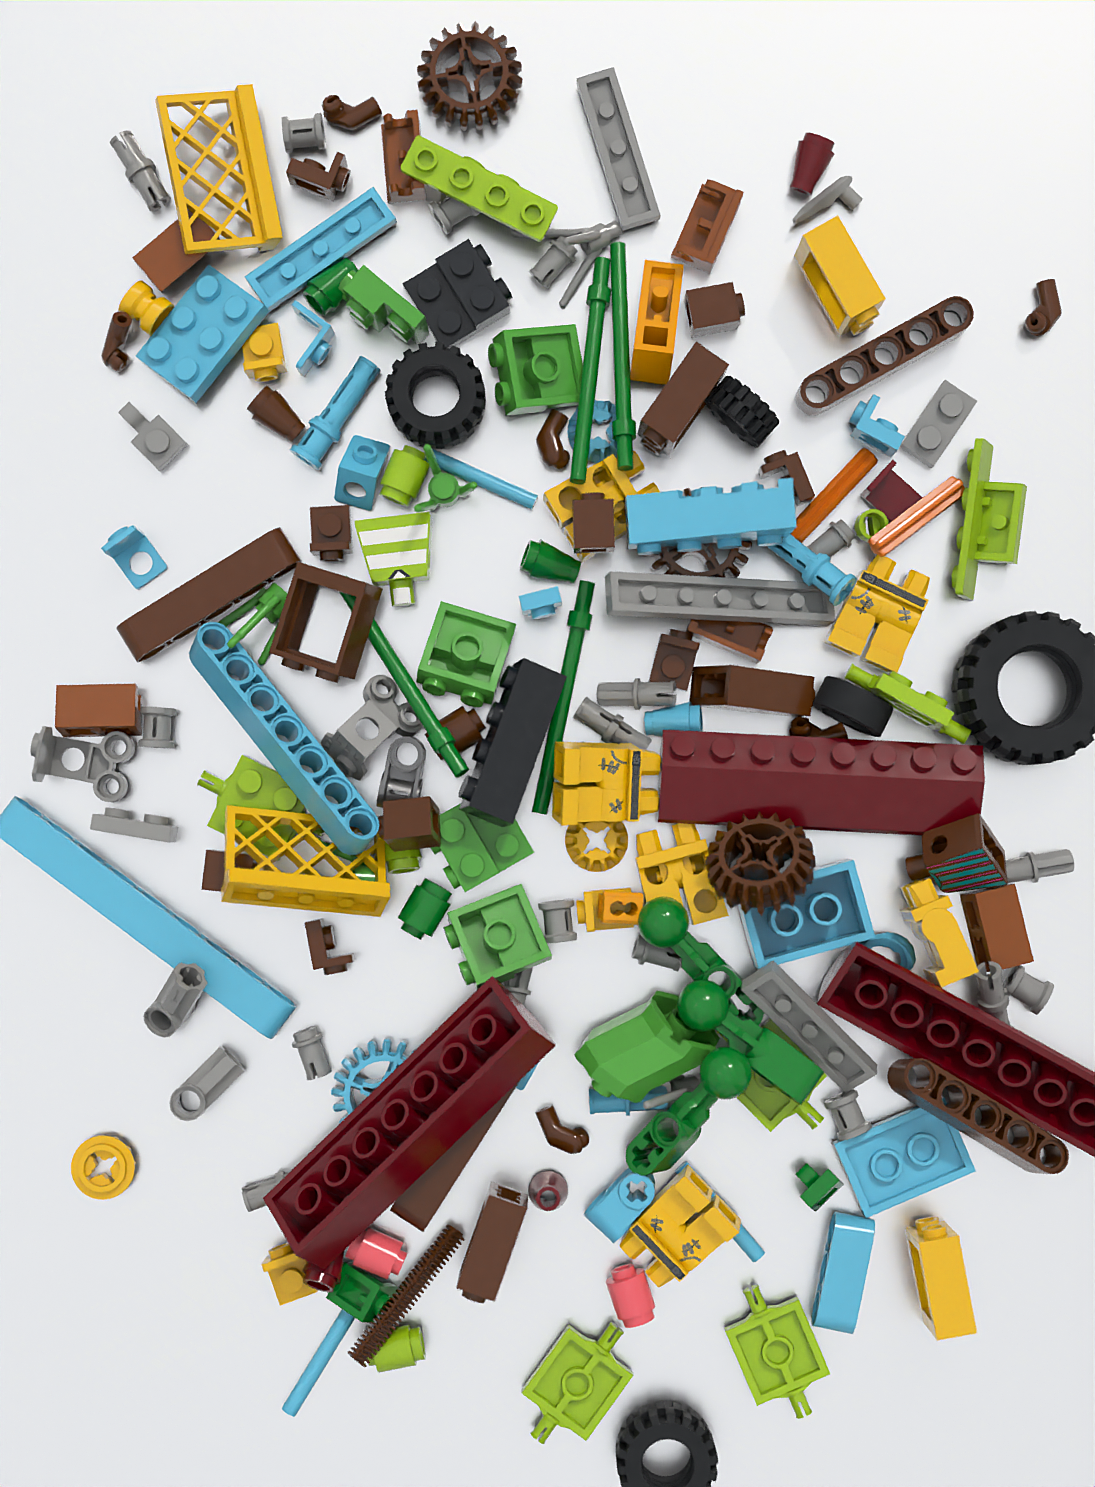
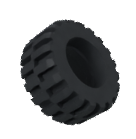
M1028 611L1014 616L1011 615L991 624L982 630L979 636L973 638L965 648L967 650L965 655L958 660L955 669L959 672L957 679L953 680L952 692L957 693L958 703L954 704L956 715H962L965 722L963 726L971 729L970 735H973L978 740L976 745H982L983 751H990L996 754L995 758L1002 761L1017 762L1018 765H1035L1067 759L1075 755L1077 750L1086 748L1094 741L1093 735L1095 733V636L1092 632L1083 633L1080 630L1081 624L1072 618L1067 620L1060 619V614L1047 611L1040 614L1036 611ZM1022 652H1040L1048 656L1058 665L1065 678L1067 694L1064 707L1058 717L1042 726H1027L1018 723L1005 711L999 698L998 679L1000 671L1010 658Z

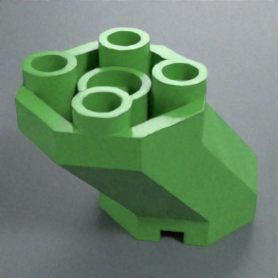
M656 990L648 1002L592 1029L574 1056L584 1066L589 1077L593 1079L591 1081L592 1087L604 1097H611L613 1094L617 1098L638 1103L654 1088L700 1066L705 1056L716 1049V1044L719 1042L720 1037L715 1030L700 1032L686 1026L677 1010L679 996Z

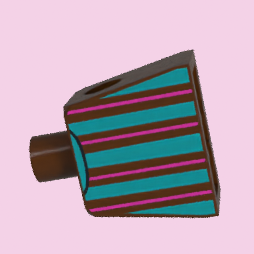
M980 813L924 832L922 835L923 854L907 857L905 860L907 873L912 881L931 876L944 893L1008 885L1005 850Z

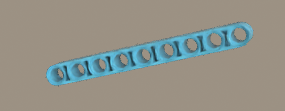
M14 796L1 813L0 839L172 968H175L180 962L198 965L205 971V980L208 982L203 990L262 1035L269 1039L275 1037L296 1008V1005L289 998L24 800Z

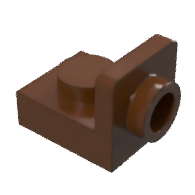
M337 152L329 172L325 171V166L312 159L305 158L302 162L291 158L286 174L290 185L334 201L338 190L341 192L345 190L350 178L351 169L347 168L348 164L345 154Z
M782 450L763 459L765 465H762L758 470L761 479L783 471L784 476L779 479L793 478L794 501L797 507L813 500L815 494L798 452L787 455L786 450Z
M349 505L310 507L312 542L310 543V552L312 555L320 556L321 562H337L344 560L343 554H353L351 507Z
M670 629L669 635H660L649 682L675 681L677 690L687 692L696 654L700 646L699 642L692 641L693 634Z
M323 918L305 922L313 970L323 968L324 975L348 971L347 963L355 961L354 953L330 956L329 950L336 949L332 926H325Z

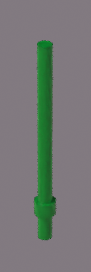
M613 242L610 244L616 420L612 422V438L617 441V469L629 471L633 469V440L636 439V421L632 420L626 244L624 242Z
M606 257L595 258L593 281L587 290L586 304L590 307L570 482L574 484H585L604 315L605 308L610 305L611 288L608 287L611 261Z
M339 592L352 612L356 597ZM373 619L368 635L369 641L429 735L427 741L434 752L442 755L455 778L461 777L469 771V768L454 746L456 743L455 738L448 727H442L379 625Z
M580 580L574 610L569 611L566 626L570 627L560 673L567 676L549 726L532 812L545 815L548 813L555 779L553 777L555 742L563 741L585 631H590L593 616L589 614L595 583Z

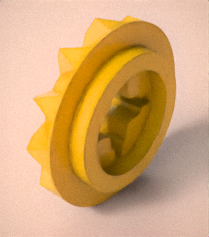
M622 821L578 822V825L568 826L565 835V846L568 855L579 867L592 872L606 871L617 865L624 857L628 848V833ZM608 826L610 830L606 833L607 836L604 838V842L607 844L606 847L610 852L607 853L596 847L585 854L583 851L587 848L586 845L590 840L583 828L586 827L589 831L592 830L598 833L601 830L604 831Z
M101 1134L86 1140L77 1148L71 1162V1174L74 1183L82 1193L94 1199L106 1200L120 1195L128 1188L134 1179L136 1162L133 1159L131 1148L120 1141L118 1137ZM100 1156L102 1160L116 1157L117 1160L113 1162L114 1165L110 1168L112 1173L110 1177L106 1173L91 1177L90 1174L99 1165L96 1160L97 1157Z

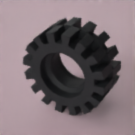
M725 376L705 399L707 408L712 410L711 413L718 417L719 421L729 428V431L737 434L739 439L746 441L749 445L756 448L761 445L779 424V419L776 417L775 412L769 409L770 406L763 402L757 393L754 394L747 385L743 386L738 379H733L732 376Z

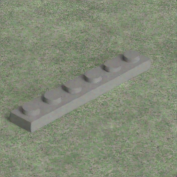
M610 571L605 576L607 615L829 626L835 622L834 605L829 602L830 597L816 586H808L804 582Z

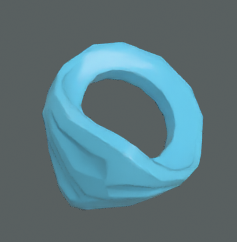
M886 932L876 934V938L860 943L870 949L876 946L889 947L893 952H898L901 958L900 965L908 970H911L915 964L914 947L907 938L897 933Z

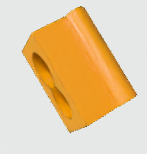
M607 891L599 893L597 917L604 924L638 925L639 913L643 908V893ZM613 902H618L624 906L630 902L632 907L627 913L618 909L616 912L611 913L610 905Z

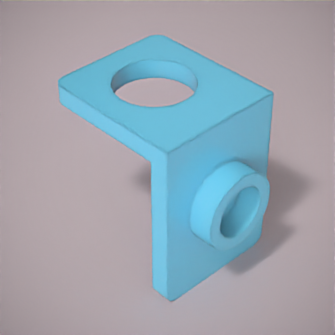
M294 300L291 304L294 312L320 330L296 364L299 373L305 376L314 363L320 365L325 360L332 347L329 342L335 333L330 324Z
M354 435L338 466L334 499L344 504L371 510L374 504L377 478L389 454L390 445ZM349 482L360 484L365 489L366 495L355 497L349 494L345 484Z
M134 525L117 530L108 538L109 542L101 547L105 554L115 560L136 589H141L168 568L143 531ZM139 552L148 553L153 563L151 570L143 575L135 574L130 567L131 558Z

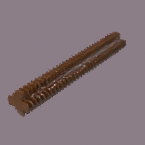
M451 1225L445 1226L447 1229L442 1230L444 1233L439 1234L441 1237L436 1238L438 1241L433 1242L435 1245H430L432 1249H427L428 1253H424L425 1257L420 1258L422 1261L417 1262L419 1265L414 1266L416 1269L411 1270L413 1274L409 1273V1277H405L406 1281H402L404 1286H398L401 1290L396 1289L397 1294H392L394 1298H389L391 1302H386L388 1306L384 1305V1310L379 1311L381 1314L376 1315L379 1319L373 1318L375 1323L370 1322L371 1326L366 1327L369 1331H363L366 1336L361 1334L360 1337L362 1339H357L360 1344L355 1342L356 1348H350L353 1352H347L356 1362L366 1368L365 1362L370 1363L367 1357L373 1359L371 1353L376 1355L374 1349L380 1350L377 1345L382 1347L381 1341L386 1342L384 1337L389 1339L387 1332L392 1335L390 1328L395 1331L394 1325L399 1326L396 1320L402 1322L399 1316L405 1318L403 1312L408 1314L406 1308L412 1309L409 1304L415 1305L412 1299L416 1302L418 1301L415 1296L421 1297L419 1292L424 1293L422 1287L427 1290L425 1283L430 1286L428 1279L432 1282L434 1281L431 1275L437 1277L434 1271L440 1273L437 1267L443 1269L440 1263L446 1265L444 1259L449 1261L447 1255L452 1257L450 1251L455 1253L453 1247L459 1248L456 1243L462 1244L459 1239L465 1241L462 1236L463 1234Z

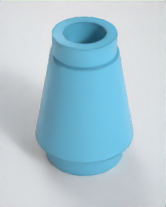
M691 702L675 705V707L670 706L645 712L646 735L662 737L663 730L703 732L702 708L700 705H692Z

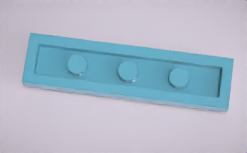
M372 187L250 272L245 278L270 312L306 287L308 281L340 262L343 258H347L396 224V218L375 188Z

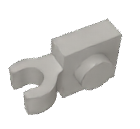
M130 402L118 412L139 433L130 442L160 472L188 445L159 414L149 422Z

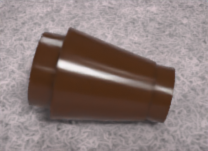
M267 385L247 407V410L253 414L251 419L286 438L291 443L306 427V424L301 421V418L278 389L273 391Z

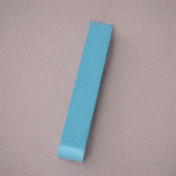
M218 622L203 624L199 628L189 651V659L193 666L336 847L348 855L362 853L379 829V820L374 811L241 644L238 642L233 648L227 646V642L233 637L229 629ZM204 644L212 645L217 650L209 649ZM228 674L236 675L240 680L232 679ZM252 704L261 706L265 711L257 710ZM277 735L285 736L289 742L280 740ZM301 765L310 767L314 773L305 771ZM325 796L333 797L337 800L338 804L329 802ZM350 826L358 828L363 835L355 834Z

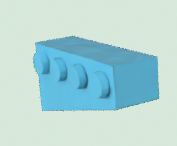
M793 478L778 479V488L764 489V485L759 484L758 481L741 483L740 486L732 487L731 493H724L721 487L711 486L691 490V496H683V491L681 490L628 495L625 498L628 549H637L638 555H651L661 553V547L677 546L678 552H692L702 550L701 544L717 543L718 549L742 547L741 541L757 540L758 546L782 544V538H787L796 528Z

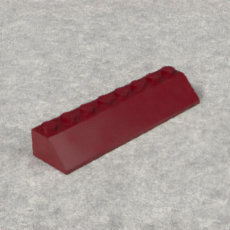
M663 730L658 822L727 826L728 820L735 824L741 823L743 814L749 820L756 819L760 811L764 819H769L776 812L780 818V823L791 818L794 828L802 827L803 830L923 835L926 831L978 813L981 815L985 785L982 745Z
M857 941L841 951L822 981L817 1000L818 1006L913 1058H923L931 1061L1031 1123L1095 1157L1094 1071Z
M491 976L263 1198L296 1256L325 1269L556 1046L538 1020L495 977Z

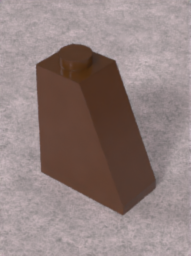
M736 665L693 667L689 702L692 705H700L703 708L781 716H811V708L815 699V677Z

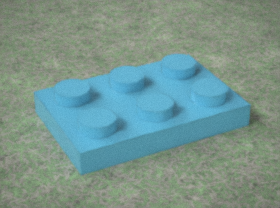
M208 264L136 354V357L197 403L269 313V310L263 303Z
M941 1095L942 1101H943L944 1105L946 1106V1105H947V1102H946V1100H945V1097H943V1096ZM919 1106L871 1125L872 1128L859 1136L844 1141H839V1139L833 1141V1145L865 1218L976 1172L959 1130Z

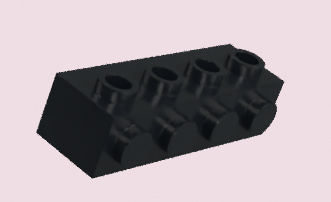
M526 658L514 663L513 666L508 665L499 685L501 688H504L499 703L495 701L492 704L486 718V723L490 725L485 739L481 738L472 756V760L476 761L472 776L467 775L459 790L458 797L463 799L459 810L500 827L514 823L567 676Z

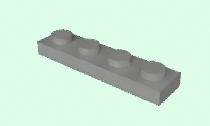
M614 67L576 78L577 88L622 231L660 220V211Z
M771 961L742 980L741 990L845 1093L877 1075V1064L774 961Z

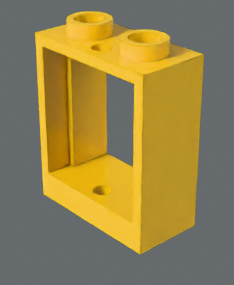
M837 215L803 234L794 257L838 334L842 336L851 331L853 336L874 324L873 319L880 315L878 310L886 298Z
M926 1217L916 1220L915 1226L905 1229L923 1323L937 1341L976 1334L977 1328L959 1235L945 1221H939L938 1217Z

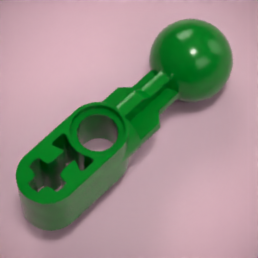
M657 897L648 901L641 909L638 917V929L643 939L654 947H671L681 958V968L693 981L708 980L709 976L717 971L725 972L726 979L720 987L728 997L729 1011L741 1020L751 1019L759 1025L763 1020L764 1012L741 990L743 979L708 943L698 942L688 932L689 917L683 905L670 897ZM734 994L745 1005H749L750 1009L747 1012L741 1009L738 1010L731 999Z
M696 980L686 985L681 991L677 1001V1010L686 1026L700 1032L716 1030L727 1039L728 1047L734 1048L745 1055L751 1069L791 1100L802 1105L825 1073L820 1067L766 1027H760L751 1019L741 1020L729 1011L728 997L725 991L715 982Z
M720 1047L712 1050L705 1056L699 1071L701 1083L693 1092L685 1091L667 1111L656 1114L627 1147L626 1162L633 1173L644 1176L672 1168L699 1138L701 1127L710 1118V1108L718 1099H733L746 1091L751 1081L752 1070L748 1059L743 1053L734 1048ZM674 1121L678 1126V1135L674 1132Z

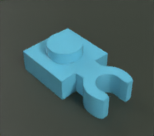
M558 586L519 596L523 615L528 614V616H532V619L556 614L555 610L557 607L562 606Z

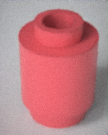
M368 1227L367 1231L362 1232L349 1245L345 1257L354 1261L352 1265L388 1280L390 1273L399 1274L407 1253L400 1250L403 1245L402 1241Z
M625 1264L614 1268L611 1271L612 1276L606 1280V1285L617 1318L623 1321L625 1328L641 1326L655 1318L653 1313L655 1303L644 1269L635 1268L634 1264Z

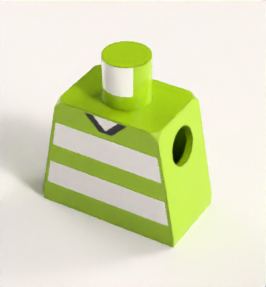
M430 512L355 520V528L373 585H389L393 607L415 604L413 582L426 581L430 577L432 517Z

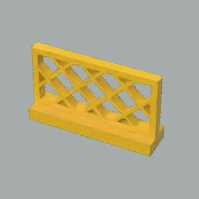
M253 84L237 85L233 91L157 96L155 103L185 254L258 247L259 251L274 250L283 236ZM226 103L229 119L223 127L203 113L209 104ZM194 105H202V106H201L200 109H198V108L195 107ZM181 106L194 117L183 130L169 119L167 107ZM197 120L217 134L207 148L188 134ZM229 126L231 127L232 134L227 131ZM172 132H173L176 136H178V138L176 139L175 142H174V139H173V134H172ZM220 138H223L235 148L236 158L230 165L211 151ZM182 140L201 154L192 168L177 158L175 149ZM205 158L224 172L215 186L195 172ZM237 163L239 167V172L234 169ZM180 171L186 175L183 180H181ZM228 175L242 185L244 195L238 203L219 190V187ZM189 179L209 193L199 207L184 196L183 187ZM213 196L232 210L223 224H220L203 211ZM244 202L246 203L247 211L241 207ZM187 209H188L190 212L193 213V215H192V217H191L190 219H189V216H188V211H187ZM235 214L250 224L252 237L239 238L226 228ZM197 217L217 231L210 241L193 242L191 225ZM220 234H221L223 237L226 238V239L217 240V238L220 236Z
M227 805L225 810L224 882L221 887V902L381 917L390 899V883H386L384 839L381 840L379 832H377L374 837V845L356 855L358 858L346 866L332 853L337 849L333 842L326 847L312 834L321 826L311 814ZM235 820L250 821L259 830L247 839L235 828ZM279 824L290 825L298 835L286 843L273 829ZM350 826L355 834L357 832L362 833L358 828ZM264 835L278 848L268 858L253 845ZM303 840L318 852L308 862L293 849ZM245 850L259 865L254 869L235 868V857ZM285 854L299 869L294 873H283L273 863ZM325 859L339 873L334 877H324L312 867ZM364 863L375 873V882L360 880L352 871Z

